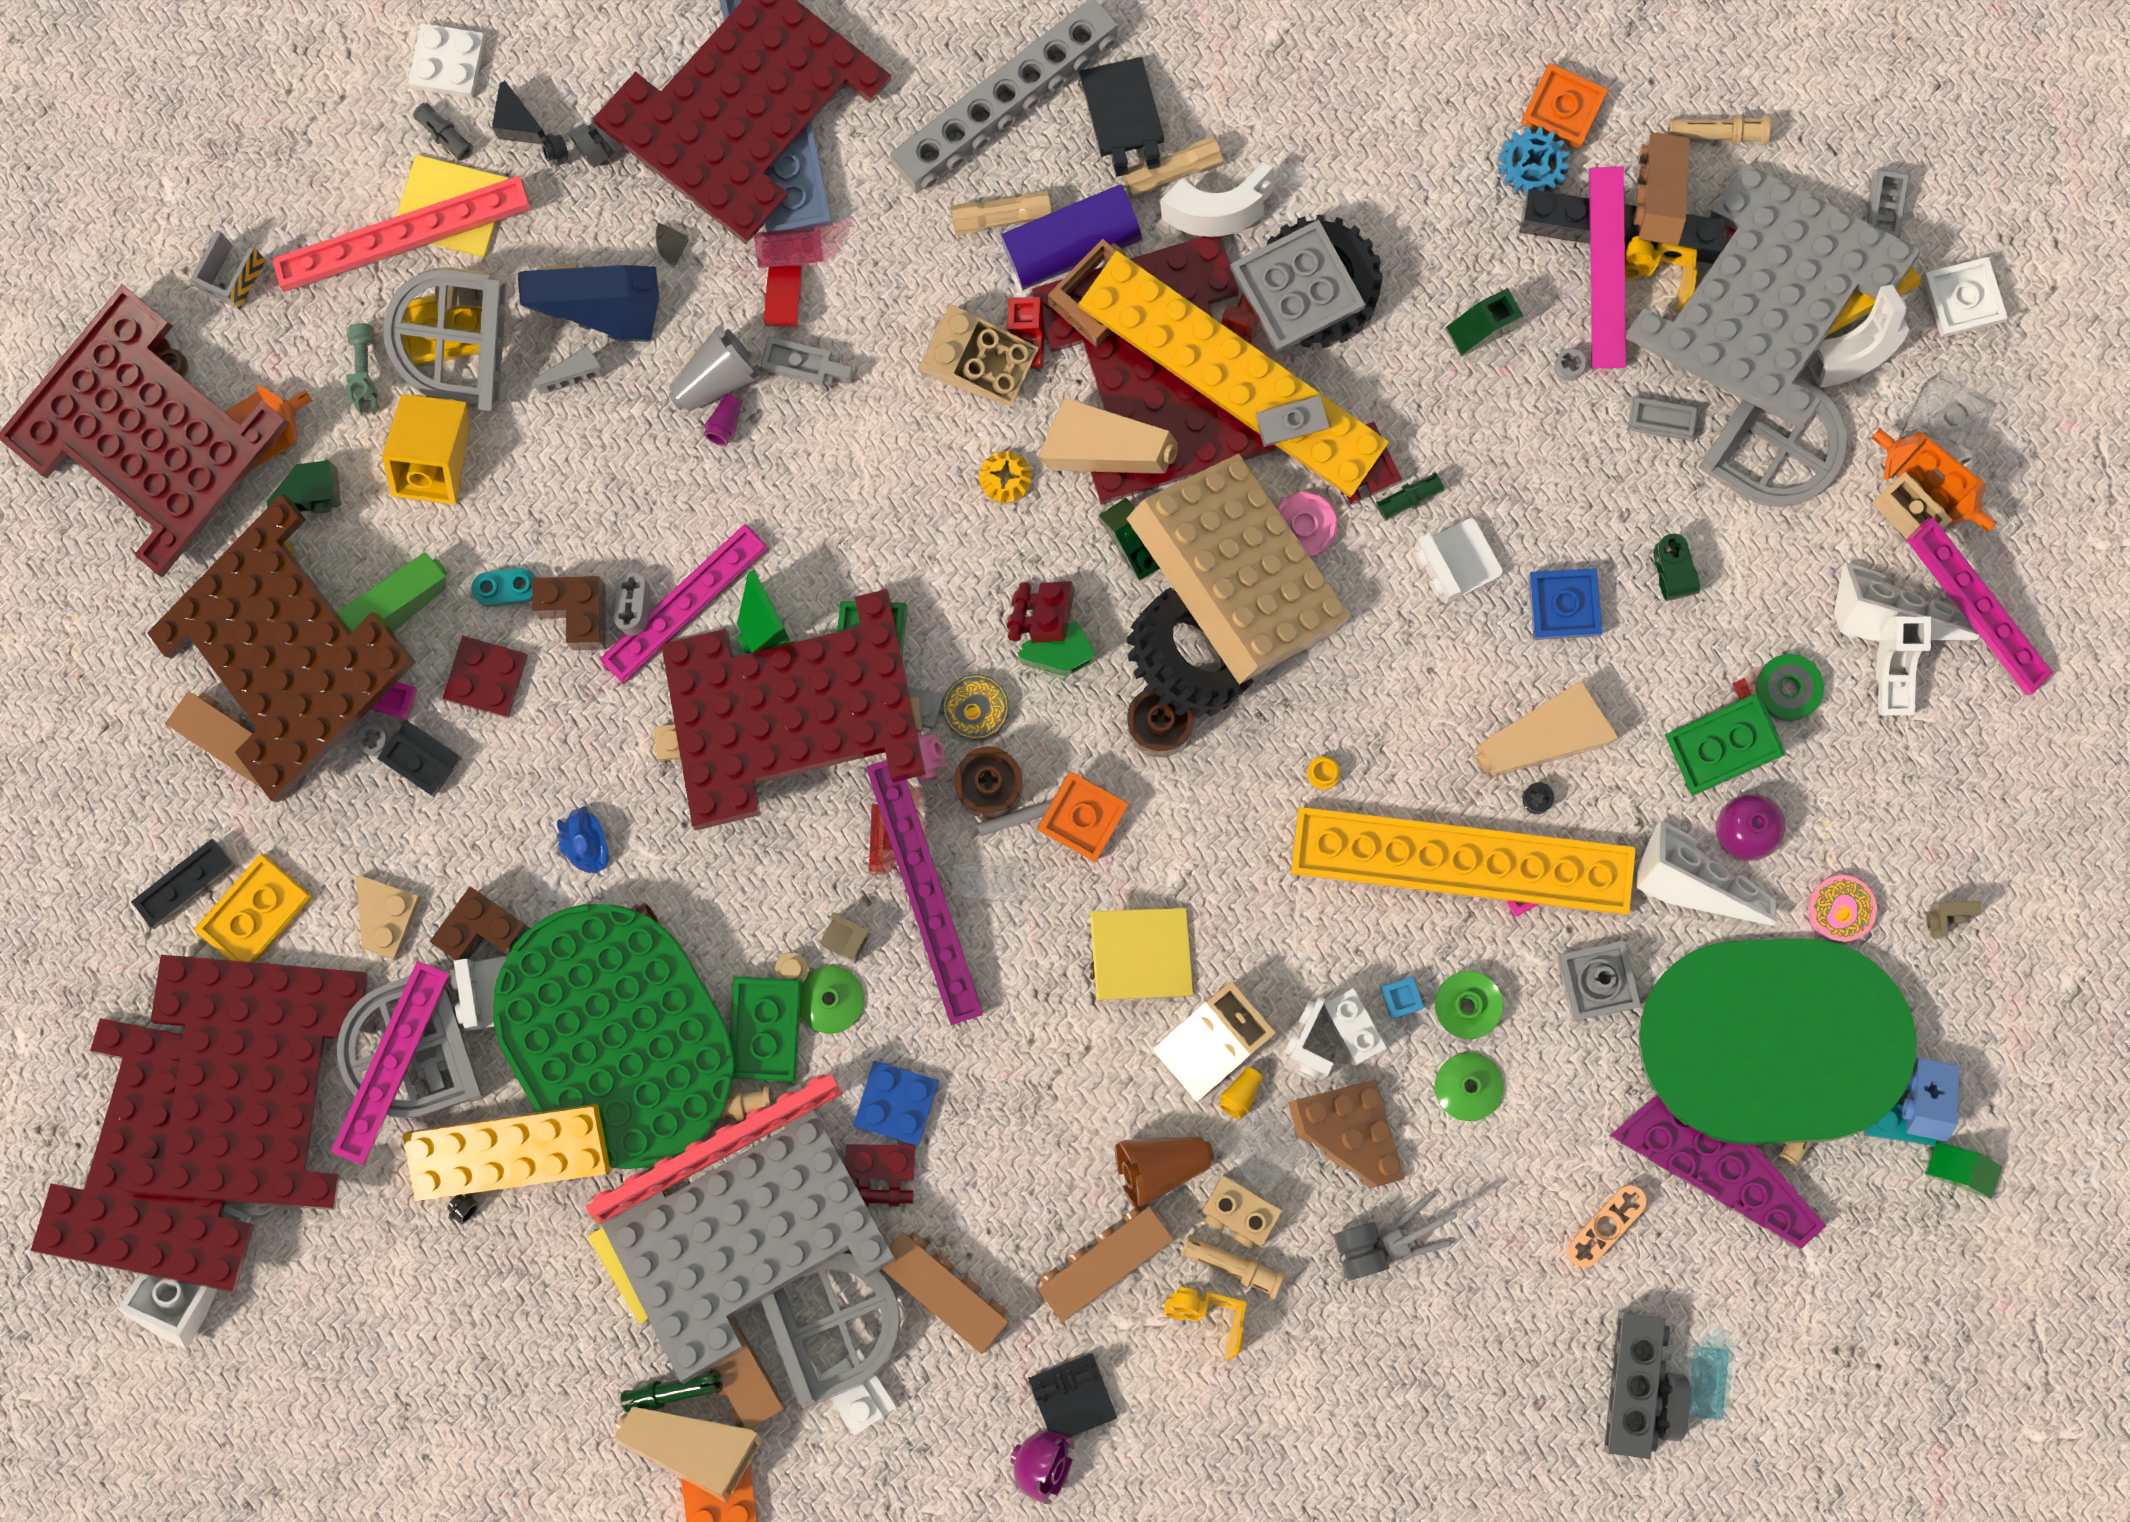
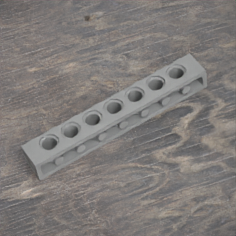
M1087 0L890 153L892 166L915 193L922 189H930L938 182L939 176L947 169L954 170L961 165L965 159L964 156L973 149L977 151L983 148L989 142L992 134L999 129L1003 131L1010 127L1019 113L1023 110L1030 111L1040 102V97L1049 90L1053 92L1059 89L1065 83L1066 77L1073 71L1079 72L1086 68L1091 62V57L1099 51L1103 53L1109 50L1117 40L1118 25L1097 0ZM1083 34L1087 35L1090 40L1085 43H1079L1074 38ZM1054 54H1061L1065 57L1063 61L1058 63L1049 60L1050 56ZM1031 73L1037 74L1040 77L1035 82L1024 80V77ZM1004 93H1010L1015 96L1009 102H1003L998 99ZM983 112L989 115V118L983 122L973 119L977 113ZM954 132L964 135L959 141L948 139V136ZM927 152H935L939 155L934 161H926L922 158Z

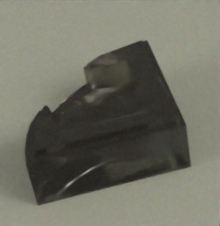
M658 223L655 233L658 251L664 261L675 268L689 238L674 229Z

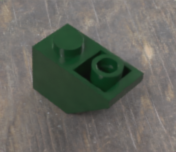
M1506 288L1478 302L1446 326L1445 329L1462 357L1519 328L1524 315L1509 288Z
M330 460L296 464L267 500V508L280 494L289 497L300 512L311 510L312 513L316 514L328 513L332 510V507L341 506L337 467Z
M1124 498L1101 513L1099 517L1112 542L1140 581L1160 567L1126 519L1136 507L1127 498Z

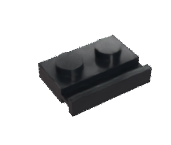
M405 719L402 727L398 732L396 731L377 759L435 797L462 757Z

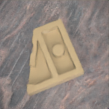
M358 874L356 883L362 948L397 960L421 897Z

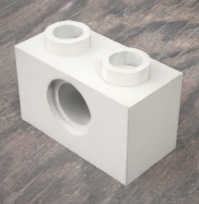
M1354 988L1323 1004L1321 1009L1353 1067L1387 1049Z

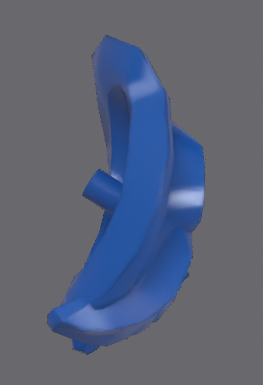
M583 806L572 810L565 823L558 819L557 827L559 833L556 838L559 841V851L566 856L570 863L587 873H598L605 869L609 860L607 842L599 821L592 813L588 812V808Z

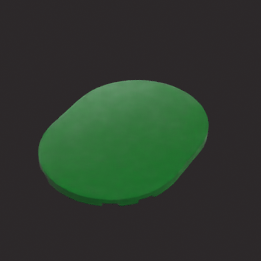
M583 904L569 907L545 917L526 931L514 944L502 968H500L494 989L493 1022L501 1050L536 1113L598 1104L609 1164L611 1168L617 1169L652 1167L666 1157L675 1158L685 1152V1148L688 1145L702 1140L713 1128L727 1103L734 1072L733 1048L727 1026L719 1010L676 939L651 918L635 910L612 904Z
M1819 939L1723 942L1705 946L1687 954L1664 972L1653 987L1642 1011L1638 1034L1639 1052L1644 1073L1651 1088L1655 1090L1658 1097L1666 1105L1667 1110L1683 1124L1689 1125L1697 1131L1708 1135L1709 1138L1743 1145L1834 1141L1864 1131L1882 1119L1902 1097L1913 1073L1917 1047L1916 1032L1910 1009L1902 993L1887 973L1861 953L1844 945Z

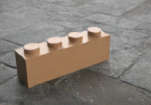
M1650 132L1648 143L1641 144L1638 164L1640 166L1637 175V184L1639 186L1635 204L1638 205L1634 218V224L1639 225V239L1679 245L1686 221L1690 138Z
M188 691L165 724L259 786L235 753L253 734L243 727L246 720L231 710L223 714L216 709L219 702L204 692L196 696Z
M1149 1206L1144 1210L1141 1207L1134 1208L1123 1217L1126 1224L1115 1231L1111 1225L1095 1237L1099 1244L1091 1250L1087 1251L1083 1246L1067 1259L1071 1265L1061 1272L1055 1267L1040 1278L1043 1285L1038 1290L1062 1323L1174 1240Z
M913 1231L909 1236L902 1232L889 1247L896 1261L882 1270L978 1352L983 1354L1008 1324L1009 1320L1004 1317L1008 1311L993 1298L988 1303L979 1296L978 1293L981 1288L970 1278L965 1276L961 1280L951 1271L955 1266L940 1253L935 1258L925 1249L929 1244Z
M733 1316L729 1319L744 1349L711 1368L712 1371L717 1370L721 1375V1378L714 1379L713 1383L722 1381V1391L719 1395L722 1398L727 1395L733 1405L729 1412L737 1426H745L746 1429L751 1430L787 1407Z

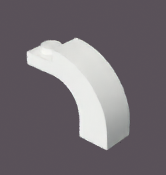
M1262 161L1238 187L1223 193L1204 192L1180 179L1160 200L1162 220L1180 231L1198 236H1223L1241 231L1257 222L1264 215L1263 200H1266L1272 194L1275 186L1273 167Z
M1893 285L1880 287L1870 315L1860 326L1843 336L1822 341L1807 364L1819 388L1842 384L1868 373L1887 360L1903 343L1910 331L1903 319L1907 308L1904 299L1899 296Z
M1891 616L1885 622L1879 640L1875 680L1879 681L1878 715H1915L1916 670L1921 652L1931 651V616Z

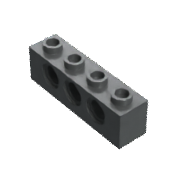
M1618 1312L1603 1449L1606 1453L1651 1459V1452L1657 1451L1659 1434L1658 1431H1654L1655 1416L1660 1417L1662 1411V1396L1658 1395L1659 1381H1664L1666 1374V1361L1661 1360L1663 1346H1668L1670 1327L1665 1325L1666 1318ZM1643 1340L1649 1345L1650 1352L1646 1359L1640 1361L1635 1357L1633 1350L1635 1344ZM1640 1375L1646 1382V1388L1642 1394L1634 1395L1630 1390V1382L1632 1378ZM1632 1411H1638L1642 1416V1424L1636 1430H1630L1626 1425V1417Z

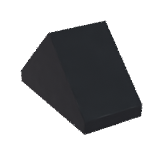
M505 80L499 84L492 129L497 138L534 144L546 142V135L543 129Z

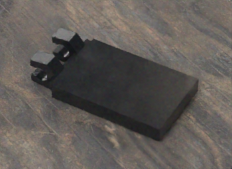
M1138 57L1080 70V81L1100 156H1111L1116 177L1129 174L1125 151L1142 148L1148 170L1161 167L1160 152L1157 144L1164 143V134L1143 58Z

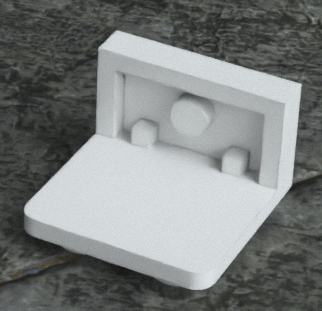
M1472 518L1466 519L1433 537L1430 533L1419 537L1415 543V550L1413 551L1415 559L1422 569L1425 568L1431 578L1429 583L1434 594L1438 598L1441 597L1445 605L1498 579L1502 575V568L1477 522Z
M507 956L475 962L469 959L454 961L455 970L450 971V978L453 990H458L460 1003L455 1005L458 1023L463 1024L464 1029L476 1031L494 1027V989L500 968H502Z
M1321 996L1315 1002L1309 1000L1298 1021L1304 1024L1300 1033L1294 1031L1284 1050V1053L1289 1055L1286 1063L1298 1069L1296 1073L1298 1076L1313 1083L1318 1079L1323 1081L1334 1064L1303 1048L1325 1002V998Z

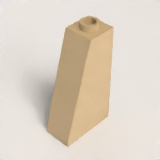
M1064 398L1038 458L1048 469L1053 471L1165 473L1169 464H1172L1177 456L1178 443L1167 430Z
M1579 681L1479 743L1475 748L1478 753L1475 755V759L1483 772L1489 771L1492 777H1497L1606 747L1613 743L1618 736L1583 683Z
M632 1407L628 1414L625 1413L621 1416L616 1425V1435L614 1437L626 1449L726 1503L762 1443L759 1435L750 1429L638 1407Z

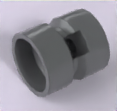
M597 114L591 117L590 125L583 123L569 133L571 140L592 168L608 158L609 151L616 153L623 148V146L594 124L593 118ZM596 134H598V136L602 140V142H599L598 144H596L592 139Z
M1375 1221L1333 1234L1338 1253L1345 1254L1346 1257L1342 1262L1347 1281L1390 1268L1385 1251L1377 1248V1244L1381 1239Z

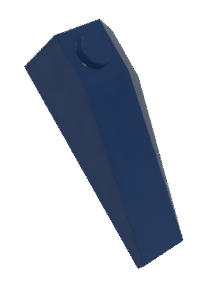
M618 265L519 271L517 273L521 306L557 319L562 317L578 323L579 327L587 330L595 329L608 334L607 337L617 341L649 342L651 340L659 302L656 267Z

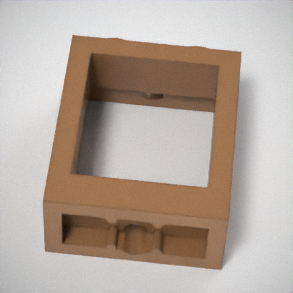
M1104 239L1048 294V304L1096 348L1112 333V330L1103 324L1101 325L1092 316L1080 309L1078 304L1069 295L1102 261L1108 263L1116 250L1126 257V254L1115 243L1109 245Z

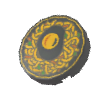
M981 674L966 675L955 681L946 691L943 701L944 719L950 730L956 735L973 742L987 740L997 735L1005 725L1010 712L1008 696L1002 685L993 678Z

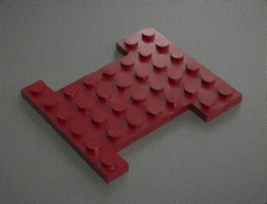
M741 0L742 2L662 91L658 90L635 71L593 118L596 126L746 245L788 198V192L765 174L844 84H847L871 104L891 81V74L797 0Z
M1203 236L1130 259L1212 318L1210 304L1239 296V290L1230 269V263L1221 236ZM1104 267L1093 270L1069 295L1077 304H1079ZM1062 280L1032 288L1033 297L1042 298L1044 331L1051 353L1083 343L1104 410L1167 430L1178 443L1177 456L1174 462L1169 464L1165 473L1091 472L1100 505L1189 478L1238 453L1245 461L1281 450L1274 444L1264 447L1259 433L1112 331L1096 348L1048 304V294Z
M121 284L2 428L0 440L41 476L47 479L67 455L73 458L155 528L134 555L157 575L164 577L290 422L262 400L241 425L153 352L173 325L130 289Z
M887 589L855 597L860 627L758 651L753 654L750 653L733 658L729 634L726 629L661 644L691 823L695 831L761 815L756 784L868 756L886 753L890 778L893 783L926 775L890 594Z
M161 954L150 1021L153 1024L184 1026L164 1159L129 1157L124 1192L335 1210L340 1175L306 1171L324 1038L338 1039L341 1026L349 1011L365 996L368 974L359 971Z
M102 1018L99 1019L90 1051L94 1054L122 1059L85 1188L83 1190L53 1183L50 1184L31 1247L32 1252L236 1293L254 1228L253 1224L223 1218L222 1213L226 1201L124 1192L129 1157L164 1159L183 1034Z

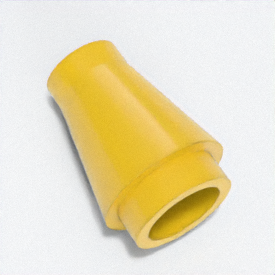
M1246 1067L1242 1074L1220 1095L1221 1101L1218 1104L1220 1109L1238 1120H1241L1245 1114L1248 1115L1263 1076L1255 1069Z

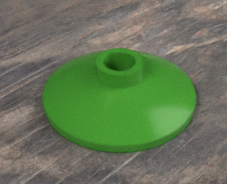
M824 966L808 974L807 979L802 983L800 1016L810 1028L826 1034L839 1033L850 1028L860 1017L864 1006V993L861 984L852 973L841 967ZM831 992L835 995V1002L831 1005H826L823 1002V996Z
M1475 971L1455 973L1440 985L1436 993L1435 1013L1442 1027L1453 1036L1462 1039L1483 1037L1490 1033L1501 1019L1503 1012L1501 992L1497 985L1482 973ZM1464 1000H1470L1473 1003L1474 1007L1471 1012L1463 1011L1461 1004Z
M1462 1053L1448 1059L1439 1069L1435 1080V1094L1440 1106L1450 1116L1462 1121H1477L1489 1116L1500 1104L1503 1096V1080L1498 1068L1488 1058L1476 1053ZM1467 1080H1473L1476 1083L1477 1089L1474 1093H1469L1465 1090L1464 1084Z

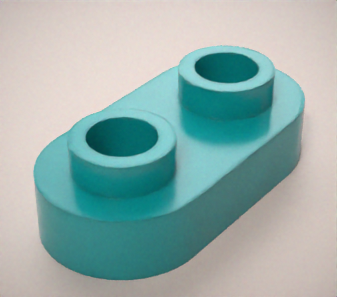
M525 568L483 572L473 580L471 591L474 598L486 607L528 603L532 601V578L537 577ZM518 580H526V586L523 589H516L515 585ZM486 583L493 584V589L489 593H484L482 590Z

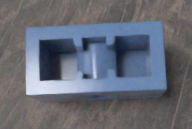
M1918 1058L1906 1088L1907 1098L1902 1108V1118L1907 1119L1906 1133L1947 1142L1958 1125L1959 1066Z

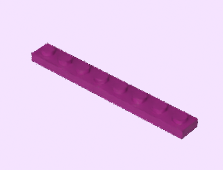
M887 760L866 766L950 1025L983 1015L981 1004L907 779L893 783L890 778Z

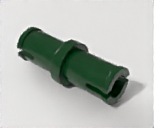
M1434 472L1410 486L1408 483L1401 486L1402 490L1381 501H1377L1376 506L1384 521H1387L1389 518L1409 508L1413 510L1418 508L1420 502L1440 492L1442 493L1445 489L1439 476Z

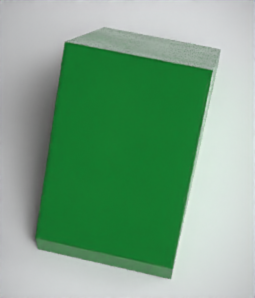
M1936 1142L1925 1175L1992 1199L2002 1166L1978 1152Z

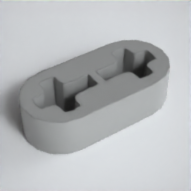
M629 572L619 579L616 589L614 623L627 636L638 635L646 628L648 622L651 589L645 578L638 572ZM634 584H638L639 588L634 589L632 597L628 590L633 589ZM631 612H633L636 618L631 619L630 624L627 625L625 620L630 619Z

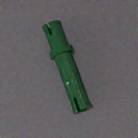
M714 1370L709 1373L700 1374L684 1384L679 1379L665 1383L653 1381L648 1383L647 1387L624 1390L621 1393L620 1401L634 1400L630 1401L629 1404L622 1405L626 1413H629L632 1407L659 1409L664 1407L666 1403L711 1393H720L723 1383L719 1381L710 1384L714 1379L721 1378L719 1372Z

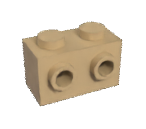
M1906 472L1872 502L1906 539L1928 518L1934 517L1942 529L1952 521L1944 508L1937 502H1934L1923 490L1922 486Z
M1223 1175L1201 1212L1207 1215L1204 1220L1206 1223L1221 1232L1226 1226L1237 1233L1234 1237L1236 1241L1252 1249L1254 1244L1259 1247L1263 1246L1282 1210Z

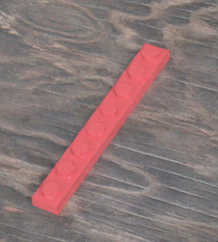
M519 175L274 257L272 262L279 287L285 292L530 210L531 206L523 180Z
M832 1074L828 1076L819 1075L811 1079L804 1089L796 1093L795 1091H790L781 1095L776 1100V1104L766 1109L762 1107L747 1114L746 1120L736 1125L728 1124L716 1131V1136L707 1141L699 1140L693 1142L679 1156L675 1158L666 1157L658 1161L654 1165L655 1168L645 1174L637 1173L624 1180L623 1186L613 1191L605 1190L593 1197V1202L585 1205L590 1217L600 1225L841 1096L843 1092Z

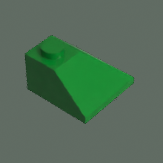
M755 570L748 572L737 621L741 633L736 635L743 652L751 651L752 654L770 649L781 642L790 641Z

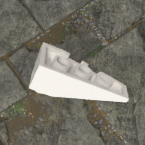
M1845 562L1842 568L1834 615L1840 632L1851 638L1860 637L1867 640H1880L1884 624L1891 616H1931V640H1977L1980 635L1959 609L1938 599H1932L1930 602L1923 600L1921 596L1914 593L1915 589L1910 586L1904 585L1902 589L1884 582L1886 575Z
M1662 820L1658 822L1638 865V889L1642 890L1646 895L1655 897L1668 904L1770 926L1774 925L1776 922V900L1745 876L1738 875L1735 877L1728 872L1722 865L1724 861L1716 854L1711 859L1695 847L1698 841L1691 835Z
M227 1205L224 1206L223 1218L250 1222V1215ZM140 1274L135 1279L118 1310L154 1335L187 1349L203 1323L218 1290Z

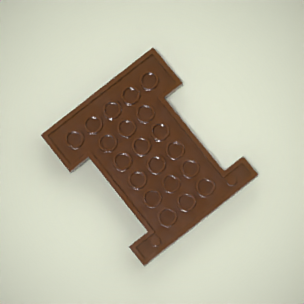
M282 494L270 504L147 632L163 656L173 658L192 640L256 726L257 730L235 753L270 801L278 803L416 663L386 622L377 613L371 612L351 632L285 546L284 542L306 519L290 498Z

